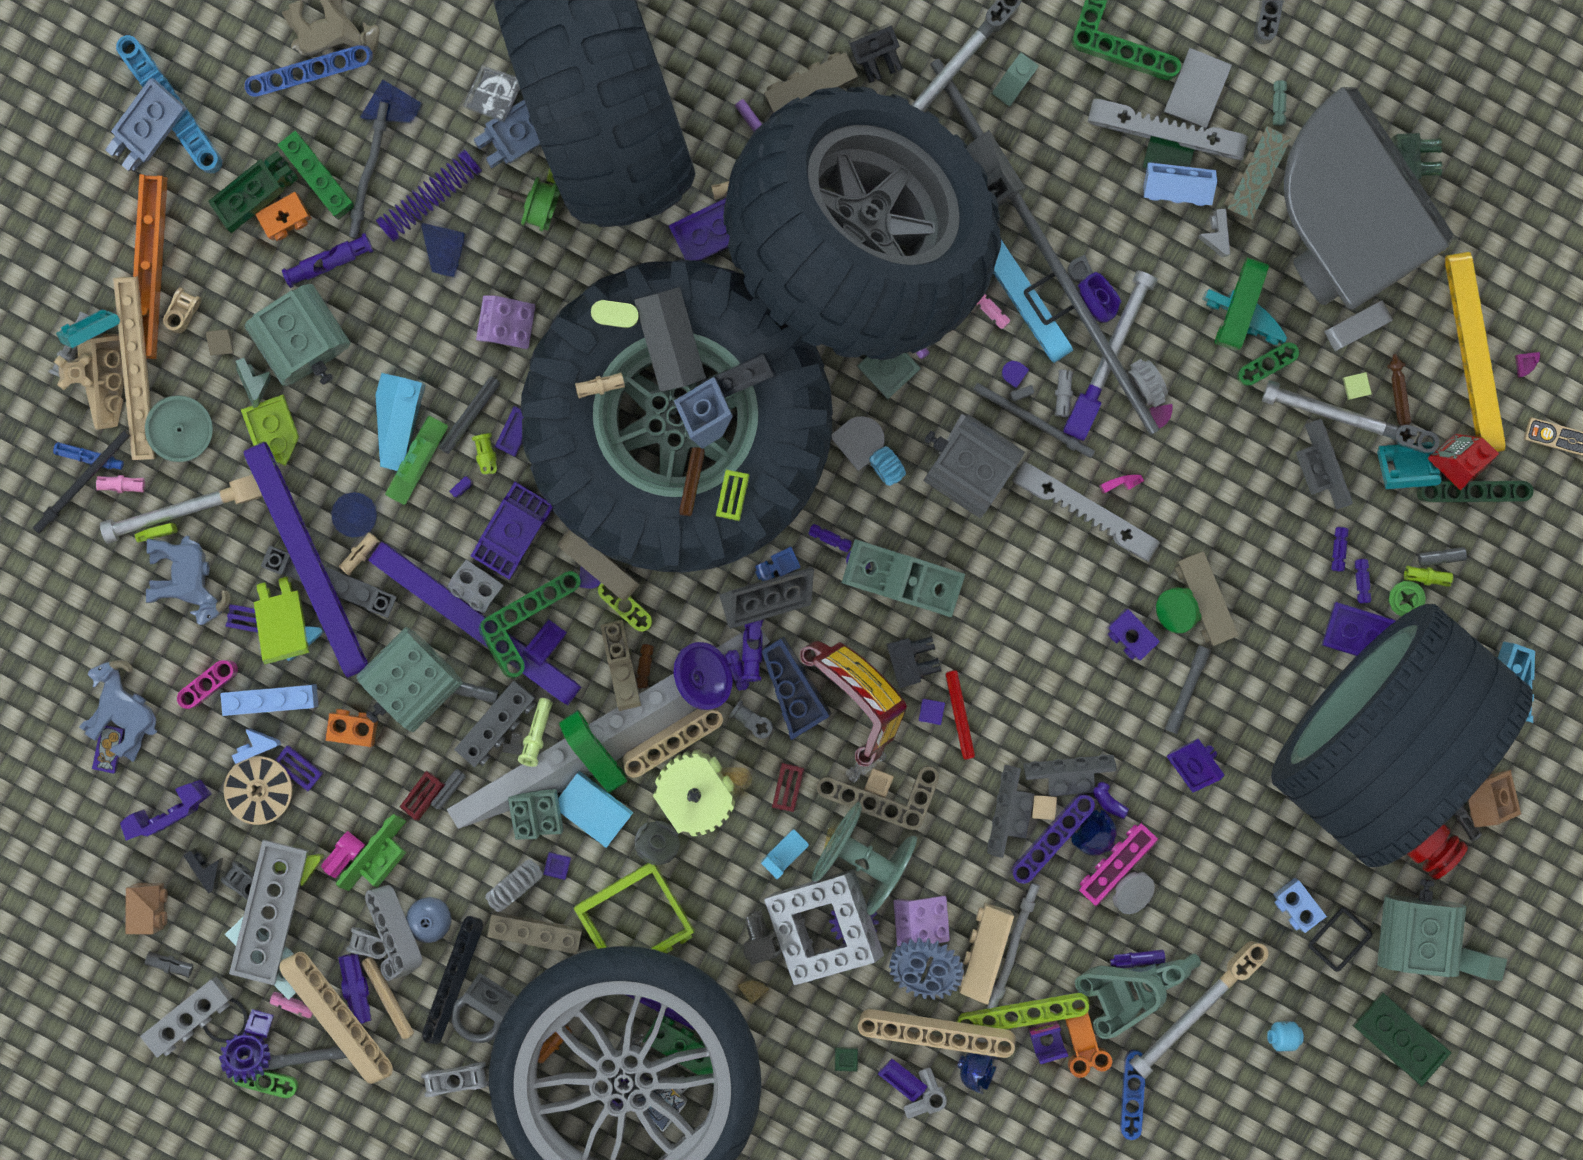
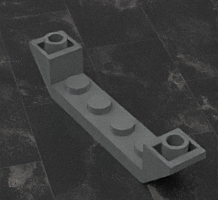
M269 545L261 567L302 582L289 553ZM325 567L338 597L389 618L397 598L396 596Z

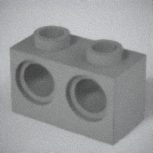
M465 560L452 576L446 589L455 597L468 603L472 609L485 614L499 596L504 585L468 560Z

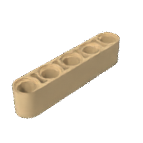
M719 708L712 710L696 709L628 751L622 758L626 774L632 778H637L719 728L723 722ZM716 713L715 718L711 720L706 719L708 714ZM691 725L697 726V728L692 732L686 731L687 728ZM671 737L678 738L675 743H667ZM650 750H658L655 755H648ZM632 761L639 762L635 767L628 766Z

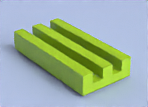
M731 470L725 471L716 517L740 521L750 477L749 474ZM730 476H734L727 513H724L723 507ZM739 478H743L736 513L733 515L732 510Z

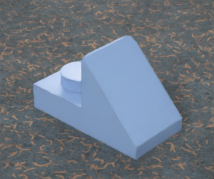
M251 728L246 729L253 747H250V744H246L237 748L238 753L232 755L235 764L282 744L280 740Z

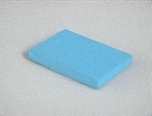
M580 771L558 798L561 814L606 848L633 814L630 809Z

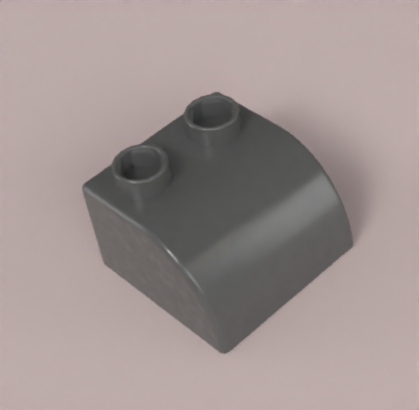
M1341 87L1329 96L1308 118L1293 143L1285 169L1284 198L1291 223L1308 248L1293 259L1294 266L1303 282L1320 304L1326 305L1339 296L1347 308L1355 309L1448 249L1455 236L1356 87Z

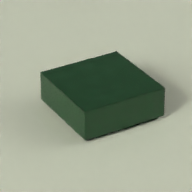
M835 1047V1071L857 1072L858 1047Z

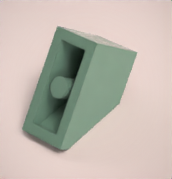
M1020 53L993 90L992 95L1010 107L1036 73L1039 65L1023 53Z

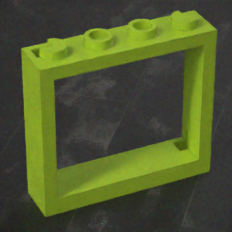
M647 863L575 905L574 910L597 949L606 948L607 945L587 911L650 873L654 875L684 926V929L651 947V949L667 954L673 950L672 945L677 942L684 944L693 938L691 934L694 933L695 929L657 865Z

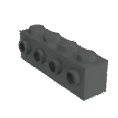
M514 680L454 750L474 768L479 764L483 766L491 757L488 753L492 748L498 749L506 740L504 737L505 733L508 730L513 732L521 721L518 718L523 713L528 714L536 704L533 701L536 699V696L517 680Z

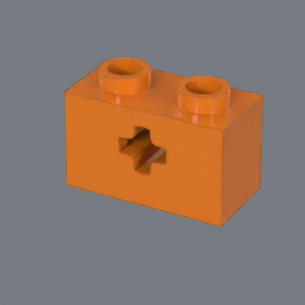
M296 192L255 214L267 237L272 241L275 239L280 241L289 235L287 232L294 228L296 230L304 228L308 225L307 221L312 219L302 199ZM283 214H286L288 216L286 223L281 221L283 219Z

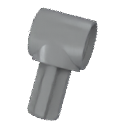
M930 1067L919 1071L922 1083L928 1086L925 1090L926 1093L922 1095L923 1099L904 1106V1112L908 1119L926 1112L933 1114L941 1111L947 1104L942 1086L938 1087ZM938 1094L942 1097L943 1104L940 1107L932 1106L930 1102L932 1095Z

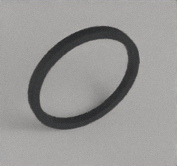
M231 998L229 1001L237 1004L244 1015V1025L237 1034V1036H241L245 1031L248 1021L247 1012L238 1000ZM209 1003V1004L205 1007V1009L208 1010V1009L210 1008L211 1004ZM206 1025L203 1027L206 1034L217 1042L226 1043L227 1040L231 1041L234 1038H218L211 1034Z

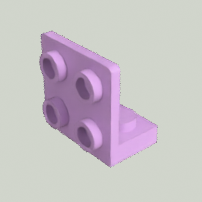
M483 296L476 341L494 342L528 349L535 304L499 296Z
M946 896L919 900H893L897 946H901L902 942L908 944L909 939L917 943L918 938H921L923 942L930 938L933 944L937 940L939 943L950 940Z

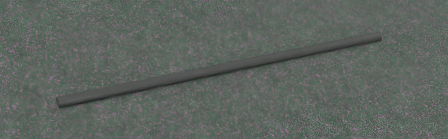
M940 58L930 63L936 76L944 68ZM951 80L944 89L974 140H976L984 132L955 83ZM1018 193L1010 199L1148 433L1150 435L1156 433L1160 429L1022 196Z

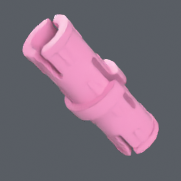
M118 475V477L97 476L96 489L99 491L112 490L117 491V493H123L124 491L144 492L143 488H145L144 478L124 477V475Z

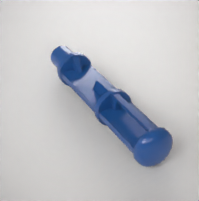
M57 442L53 448L55 455L92 464L102 454ZM111 456L102 467L122 470L124 461L117 460Z

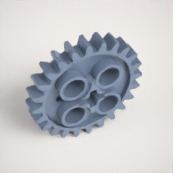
M918 938L917 943L909 939L908 944L902 942L901 947H896L895 952L892 953L889 968H891L890 975H894L893 981H900L899 988L907 987L906 993L914 991L915 997L922 994L923 999H926L927 995H930L935 1000L936 995L943 999L945 993L951 996L952 990L957 991L964 974L962 969L963 963L959 962L960 956H954L955 950H946L947 944L941 947L938 940L933 944L930 938H927L926 942ZM929 957H933L924 981H920Z

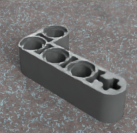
M1260 0L1254 28V38L1259 44H1268L1277 35L1284 0ZM1265 6H1273L1275 14H1268L1265 11ZM1267 22H1270L1267 27V32L1270 34L1266 37L1264 36L1265 33L1262 30L1265 28Z

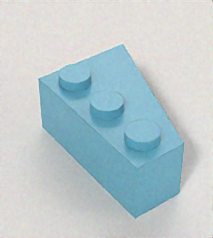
M1503 642L1498 659L1532 689V680H1534L1535 651L1514 643ZM1532 706L1526 722L1533 723V716L1531 715Z

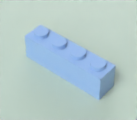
M317 684L221 693L222 716L319 707Z

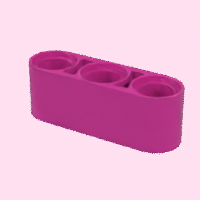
M221 660L211 666L178 693L177 702L179 706L185 709L199 706L237 675L238 667L236 663L232 660ZM223 664H227L230 667V674L228 676H224L221 673V666ZM205 678H209L212 682L210 690H206L203 687V680ZM187 692H191L194 696L192 704H188L185 701Z

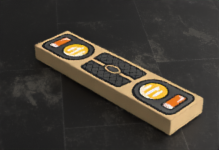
M1532 417L1529 418L1523 440L1583 456L1582 431Z

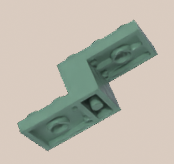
M855 539L841 583L952 617L965 574ZM871 562L872 570L867 574L865 568ZM941 584V592L936 595L935 587Z

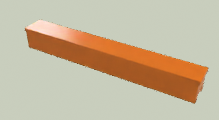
M139 174L133 277L138 276L146 358L156 359L168 178L159 175L146 176Z

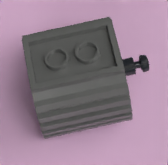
M967 414L950 441L942 436L939 438L934 437L936 433L934 431H930L924 441L927 444L933 442V448L941 452L923 481L981 519L1022 459L1025 451Z

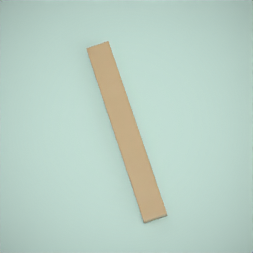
M138 276L113 278L116 311L120 319L118 330L128 427L131 435L132 460L155 459L156 453L148 444L145 436V420L151 409L139 280Z

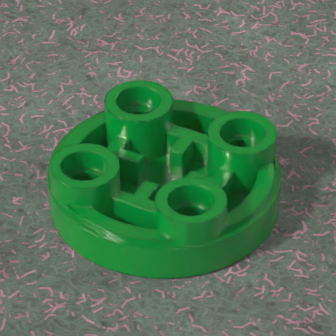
M1171 588L1163 592L1157 600V617L1160 623L1173 633H1185L1194 628L1197 622L1201 620L1202 615L1199 611L1198 603L1193 596V592L1188 588Z

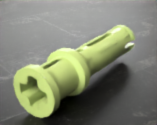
M540 698L538 700L530 732L523 740L524 748L522 754L518 756V761L525 766L535 767L538 765L537 757L539 750L544 745L542 736L553 702H550L551 700Z

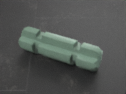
M1283 80L1274 82L1273 113L1275 115L1273 116V125L1283 126L1286 123V115L1284 113L1286 112L1287 94L1285 91L1287 90V82Z

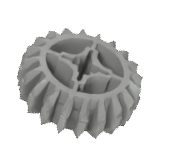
M531 859L526 860L492 888L485 898L496 912H501L541 879L543 873L540 867Z

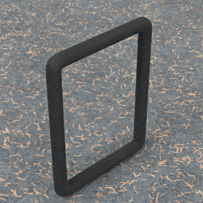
M1054 273L1049 274L1024 290L1025 297L1044 325L1052 323L1074 309V306L1071 305L1046 320L1028 292L1055 277Z
M1342 907L1309 942L1308 946L1335 972H1339L1372 937V931L1347 908ZM1344 912L1367 935L1344 961L1336 967L1313 945Z

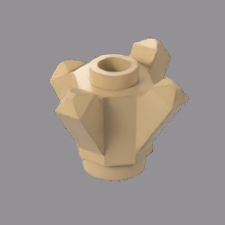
M84 353L75 360L66 361L59 355L54 361L59 367L60 379L57 385L65 390L70 384L79 383L89 389L93 382L85 376L84 367L90 362L91 357Z

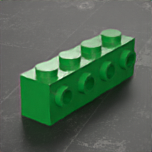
M658 1015L656 1016L655 1020L653 1021L652 1025L650 1026L649 1030L644 1036L642 1042H646L647 1038L654 1029ZM665 1015L663 1016L658 1034L651 1045L652 1048L666 1056L681 1051L705 1048L702 1039L700 1041L693 1036V1031L684 1026L680 1029L674 1025L675 1021ZM707 1056L679 1063L697 1075L713 1073L710 1057Z

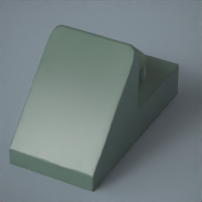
M245 358L236 360V371L253 408H257L270 382L271 372L256 376L252 365H247Z

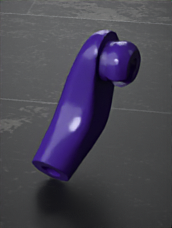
M1098 783V787L1094 788L1093 794L1100 806L1108 813L1125 819L1129 808L1119 803L1108 793L1110 786L1107 783Z

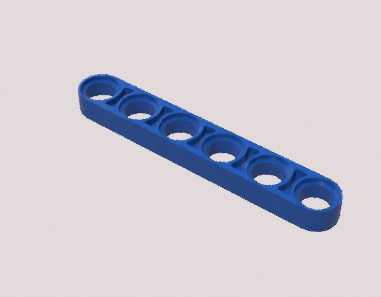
M365 45L333 52L251 76L245 81V90L250 96L257 97L370 64L373 53ZM359 49H363L367 54L364 62H359L356 58V52ZM338 55L345 58L346 64L343 68H338L335 65V58ZM317 61L322 62L325 68L321 75L314 71V64ZM296 67L302 69L304 74L300 81L293 77V70ZM275 73L279 74L283 80L279 87L272 83V76ZM255 79L262 86L258 93L251 89V82Z

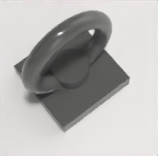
M479 973L465 994L456 1000L451 1014L452 1025L461 1037L470 1042H489L496 1037L504 1015L517 996ZM465 1004H469L494 1020L493 1028L484 1034L470 1032L461 1023V1008Z

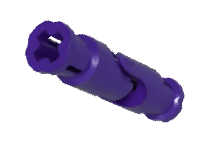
M363 233L362 237L351 242L345 241L329 251H323L300 261L299 265L289 269H282V274L288 286L292 288L294 284L302 280L313 279L334 269L336 266L356 260V257L368 251L372 253L374 250L366 233ZM319 259H322L323 267H317L314 264Z
M764 619L745 624L746 629L743 633L742 661L744 662V673L741 676L742 681H761L759 676L763 650L761 627ZM747 640L749 642L759 640L757 649H751L748 646Z

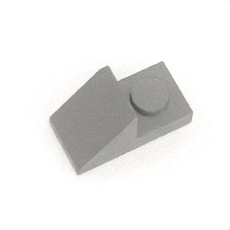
M1217 209L1213 212V216L1210 217L1211 229H1215V233L1200 234L1198 238L1221 257H1227L1230 255L1226 209Z

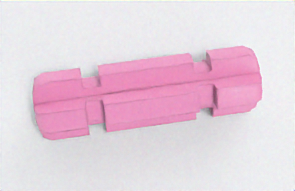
M984 294L977 305L980 304V309L992 321L995 320V324L1000 329H1003L1010 322V319L1006 314L1002 315V310L990 298L987 299V295Z
M274 992L271 996V1005L277 1007L281 1005L282 1009L295 1014L302 1013L301 1016L311 1018L313 1015L310 1009L300 1000L292 997L288 1000L286 997H283V994Z

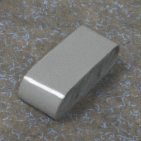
M1383 300L1324 332L1334 351H1337L1393 321Z

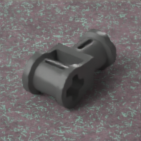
M742 700L738 702L729 715L730 718L734 717L743 723L757 738H767L773 731L772 722L744 706ZM765 722L768 732L760 734L757 723L763 724Z

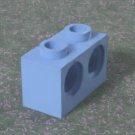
M1296 878L1273 894L1277 899L1274 903L1282 913L1286 911L1291 918L1288 921L1296 931L1300 929L1306 933L1327 917L1302 883ZM1290 892L1296 893V900L1293 903H1287L1286 896ZM1304 910H1309L1310 917L1307 921L1300 920V914Z

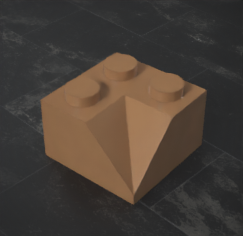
M136 883L126 888V934H155L164 929V925L167 924V912H164V903L167 902L168 897L167 889H164V883Z

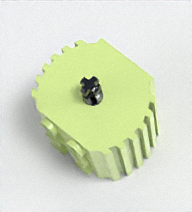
M694 749L692 753L688 750L683 755L681 753L676 755L674 759L672 758L663 767L655 781L657 790L654 792L653 797L678 834L684 831L689 832L691 836H697L698 832L702 835L707 834L708 829L711 832L714 831L717 825L720 827L724 819L727 820L729 818L730 812H732L735 805L733 799L735 785L728 775L725 777L720 772L722 766L716 757L711 758L709 754L702 753L700 749Z

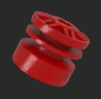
M1445 824L1407 854L1417 864L1425 861L1422 869L1425 872H1429V876L1434 880L1440 879L1450 872L1460 862L1468 849L1464 842H1459L1458 836L1453 835L1448 838L1450 829Z

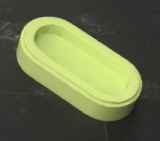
M600 300L591 308L592 318L601 325L630 328L639 319L637 309L628 303Z

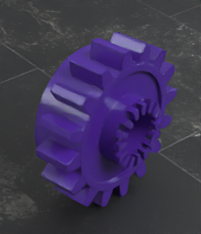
M243 1032V1035H234L231 1041L227 1040L226 1047L221 1048L223 1055L219 1056V1060L222 1063V1071H226L227 1078H231L234 1075L235 1082L243 1078L244 1083H247L250 1077L256 1081V1075L260 1074L263 1076V1068H269L267 1060L271 1059V1055L268 1052V1044H264L262 1037L257 1039L256 1035L250 1036ZM244 1056H249L247 1059H242Z

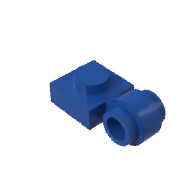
M789 547L770 556L773 564L765 561L755 566L757 570L755 573L759 580L766 581L775 578L773 573L776 570L779 576H783L801 568L792 548Z

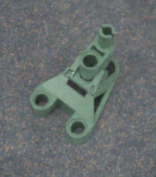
M1190 954L1184 960L1162 963L1157 967L1156 964L1143 968L1124 969L1100 965L1092 967L1078 976L1075 980V987L1078 993H1082L1087 997L1098 996L1105 1013L1094 1020L1093 1029L1102 1039L1114 1038L1163 1007L1167 998V989L1186 980L1191 975V971L1201 965V960L1196 954ZM1127 981L1133 983L1139 999L1135 1000ZM1143 983H1145V985L1152 991H1147L1143 986ZM1144 1008L1145 1012L1136 1017L1140 1010Z

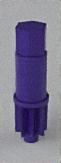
M1164 950L1117 954L1114 955L1113 959H1110V966L1134 968L1136 966L1165 963Z

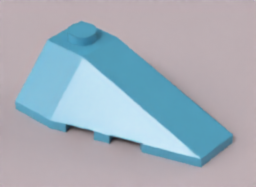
M381 373L376 391L380 467L398 471L399 465L406 457L426 386L424 383Z

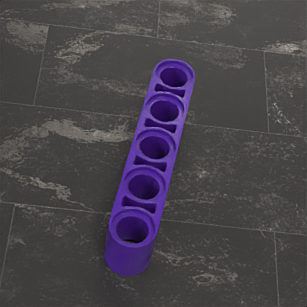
M1086 794L1076 795L1016 861L1011 872L1017 882L1022 884L1030 882L1089 817L1095 808V803L1090 796ZM1081 799H1088L1089 807L1083 811L1079 810L1078 802ZM1072 816L1074 818L1073 825L1068 828L1064 827L1062 824L1064 817ZM1053 832L1057 833L1059 836L1058 842L1049 844L1047 842L1048 835ZM1038 849L1042 850L1044 853L1043 858L1040 861H1034L1032 853ZM1027 867L1028 875L1025 878L1017 877L1018 868Z

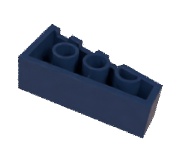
M784 636L762 650L763 657L782 709V715L786 722L790 739L792 740L830 717L832 712Z

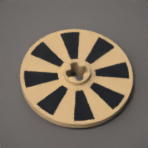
M253 756L237 763L229 771L225 779L224 798L227 807L235 817L248 824L262 825L278 819L287 810L292 799V782L288 772L280 763L268 757ZM255 785L263 787L261 790L262 795H254Z

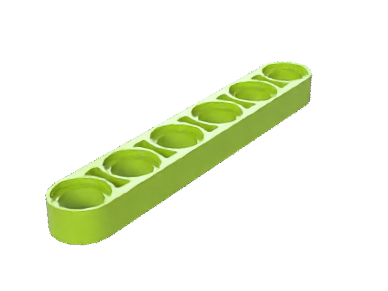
M1074 993L962 1013L958 1017L957 1022L961 1023L962 1020L969 1019L973 1022V1025L1011 1029L1083 1016L1088 1012L1089 999L1082 993ZM1075 1000H1082L1085 1002V1007L1077 1010L1072 1004ZM1060 1004L1063 1010L1055 1014L1050 1010V1006ZM1030 1008H1037L1040 1010V1015L1038 1017H1030L1027 1011ZM1013 1011L1018 1015V1018L1015 1021H1008L1005 1014ZM991 1015L995 1018L996 1022L993 1025H986L983 1022V1018Z

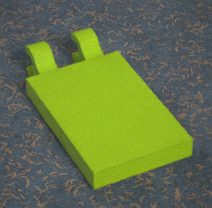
M288 576L279 578L282 595L271 597L270 589L267 588L266 582L257 584L260 600L254 602L261 656L264 664L309 653L301 597L298 590L293 591L292 583L289 582Z

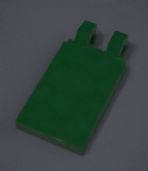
M278 151L266 158L265 161L262 159L258 160L208 201L231 234L283 193L286 186H291L298 179L296 173L288 166L289 163Z

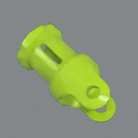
M492 433L471 437L472 441H475L477 450L475 457L482 474H494L497 471L496 452H493L490 439Z

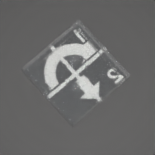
M482 65L463 106L466 109L505 122L520 90L517 78Z

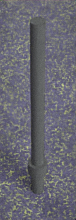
M977 382L973 391L1065 443L1066 447L1070 450H1077L1089 458H1092L1095 450L1081 443L1079 439L1067 435Z

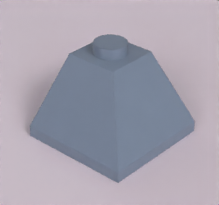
M715 377L674 400L690 438L701 448L721 438L733 417Z

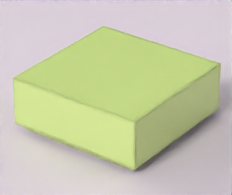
M1367 372L1343 378L1348 400L1372 394Z

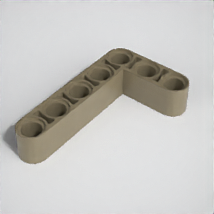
M929 765L920 768L906 805L829 776L819 779L817 791L823 798L850 808L857 802H860L862 805L861 812L909 830H916L921 827L939 780V774L934 767ZM927 770L933 771L934 779L931 782L923 781V772ZM824 781H830L834 787L830 793H824L820 789ZM844 790H853L855 797L851 801H845L842 798ZM920 791L926 793L927 796L925 802L921 804L914 801L915 794ZM867 797H873L876 800V805L872 809H867L863 806V801ZM888 805L897 807L895 816L888 817L885 814V808ZM910 813H915L919 817L918 822L914 825L906 822V817Z

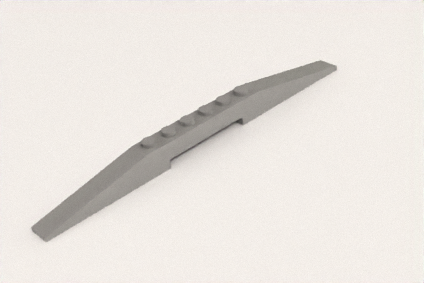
M762 630L764 648L770 641ZM743 631L718 646L717 649L724 657L727 651L737 650L744 666L742 661ZM747 640L748 646L756 650L759 640L753 642ZM674 673L640 693L641 706L619 711L617 707L588 724L592 733L615 761L622 758L631 749L697 709L686 702L679 693ZM563 739L538 754L537 766L529 767L521 764L451 806L447 811L459 829L510 811L508 802L510 796L556 789L558 794L566 789L579 771L587 777L593 774L574 753L566 739Z

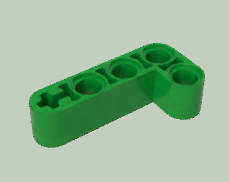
M1248 257L1245 259L1226 317L1218 329L1214 344L1234 351L1241 349L1269 269V264Z
M579 710L559 722V726L571 749L608 793L628 782V778L622 768L592 733L586 719Z

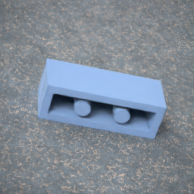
M1148 162L1143 185L1144 198L1154 201L1161 199L1170 200L1174 203H1194L1198 206L1212 205L1217 185L1216 170Z

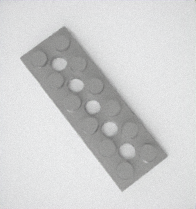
M265 839L262 840L229 974L271 985L276 984L309 850ZM277 861H281L286 865L284 874H278L275 871L274 865ZM271 884H277L280 887L281 891L278 896H272L269 893V886ZM265 906L274 908L275 915L273 918H266L264 916L263 909ZM260 928L268 930V940L263 941L258 938L257 933ZM256 950L261 951L264 955L261 963H256L252 959V953Z

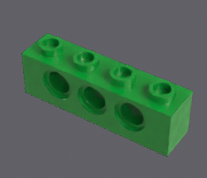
M294 131L277 144L336 219H341L354 208L355 204L298 132Z

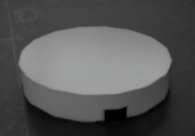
M1145 872L1129 873L1120 880L1115 888L1116 893L1112 899L1114 906L1124 914L1137 913L1150 902L1154 894L1155 885L1153 880Z

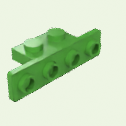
M431 416L426 418L417 437L410 445L406 457L399 465L398 471L385 493L386 496L403 505L407 503L445 434L448 425Z
M395 814L387 818L378 833L370 838L364 850L356 855L350 867L340 875L336 885L349 891L363 875L374 887L378 888L406 854L392 839L406 823V820Z

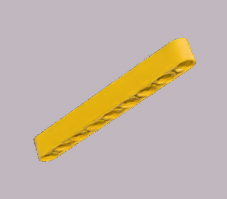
M1470 252L1446 255L1445 267L1475 436L1484 438L1497 452L1505 451V438L1473 258Z

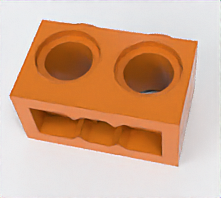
M336 709V713H329L325 741L372 747L375 744L378 721L373 723L364 712H359V715L355 716L350 715L349 710ZM339 719L346 723L344 732L336 729V722ZM360 723L368 725L369 732L367 735L359 733L358 726Z

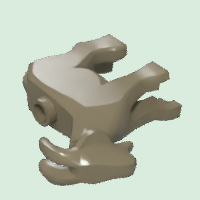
M302 0L289 4L290 9L282 11L289 27L298 36V39L292 42L291 48L292 50L297 49L303 56L319 57L336 52V49L345 45L350 47L365 45L371 49L374 58L378 47L380 28L377 25L368 26L363 22L364 31L360 33L345 14L342 0H320L325 18L314 21L311 24L303 19L302 11L304 5ZM359 49V51L363 52L364 55L360 58H357V60L359 62H364L367 58V54L363 49Z

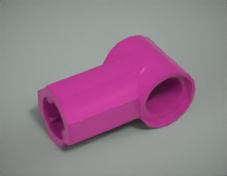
M349 831L340 838L335 845L336 848L321 865L322 869L334 878H337L351 860L353 861L356 855L365 847V844Z

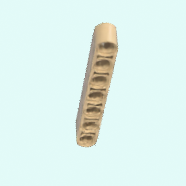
M297 952L283 959L280 962L282 975L367 1083L374 1084L391 1076L393 1067L389 1059L308 955L304 952Z
M874 1009L863 1011L858 1023L860 1034L870 1038L1002 1058L1010 1057L1015 1050L1016 1037L1013 1032L1006 1029ZM870 1020L874 1025L868 1026L864 1021ZM887 1024H894L897 1028L890 1029L887 1027ZM915 1027L919 1029V1032H911L909 1028ZM932 1031H940L942 1035L935 1036L932 1034ZM961 1034L965 1038L957 1039L954 1035ZM983 1037L987 1039V1042L981 1043L977 1039ZM1007 1041L1010 1045L1002 1046L1000 1042Z

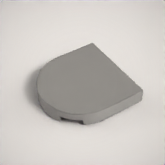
M860 416L850 419L832 434V440L857 471H859L870 462L869 457L875 451L883 448L884 433L875 420Z

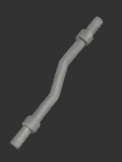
M1031 883L1026 898H1023L1021 902V911L1011 935L1006 959L997 983L993 986L992 996L987 1009L997 1007L1000 999L1004 997L1005 985L1014 965L1022 931L1029 913L1033 912L1036 904L1034 901L1040 885L1036 883Z

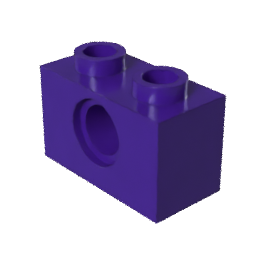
M1124 609L1106 627L1110 631L1107 635L1116 644L1120 642L1125 647L1123 651L1131 660L1136 658L1141 661L1160 642L1129 609ZM1129 630H1134L1137 634L1136 640L1132 643L1126 640V633Z

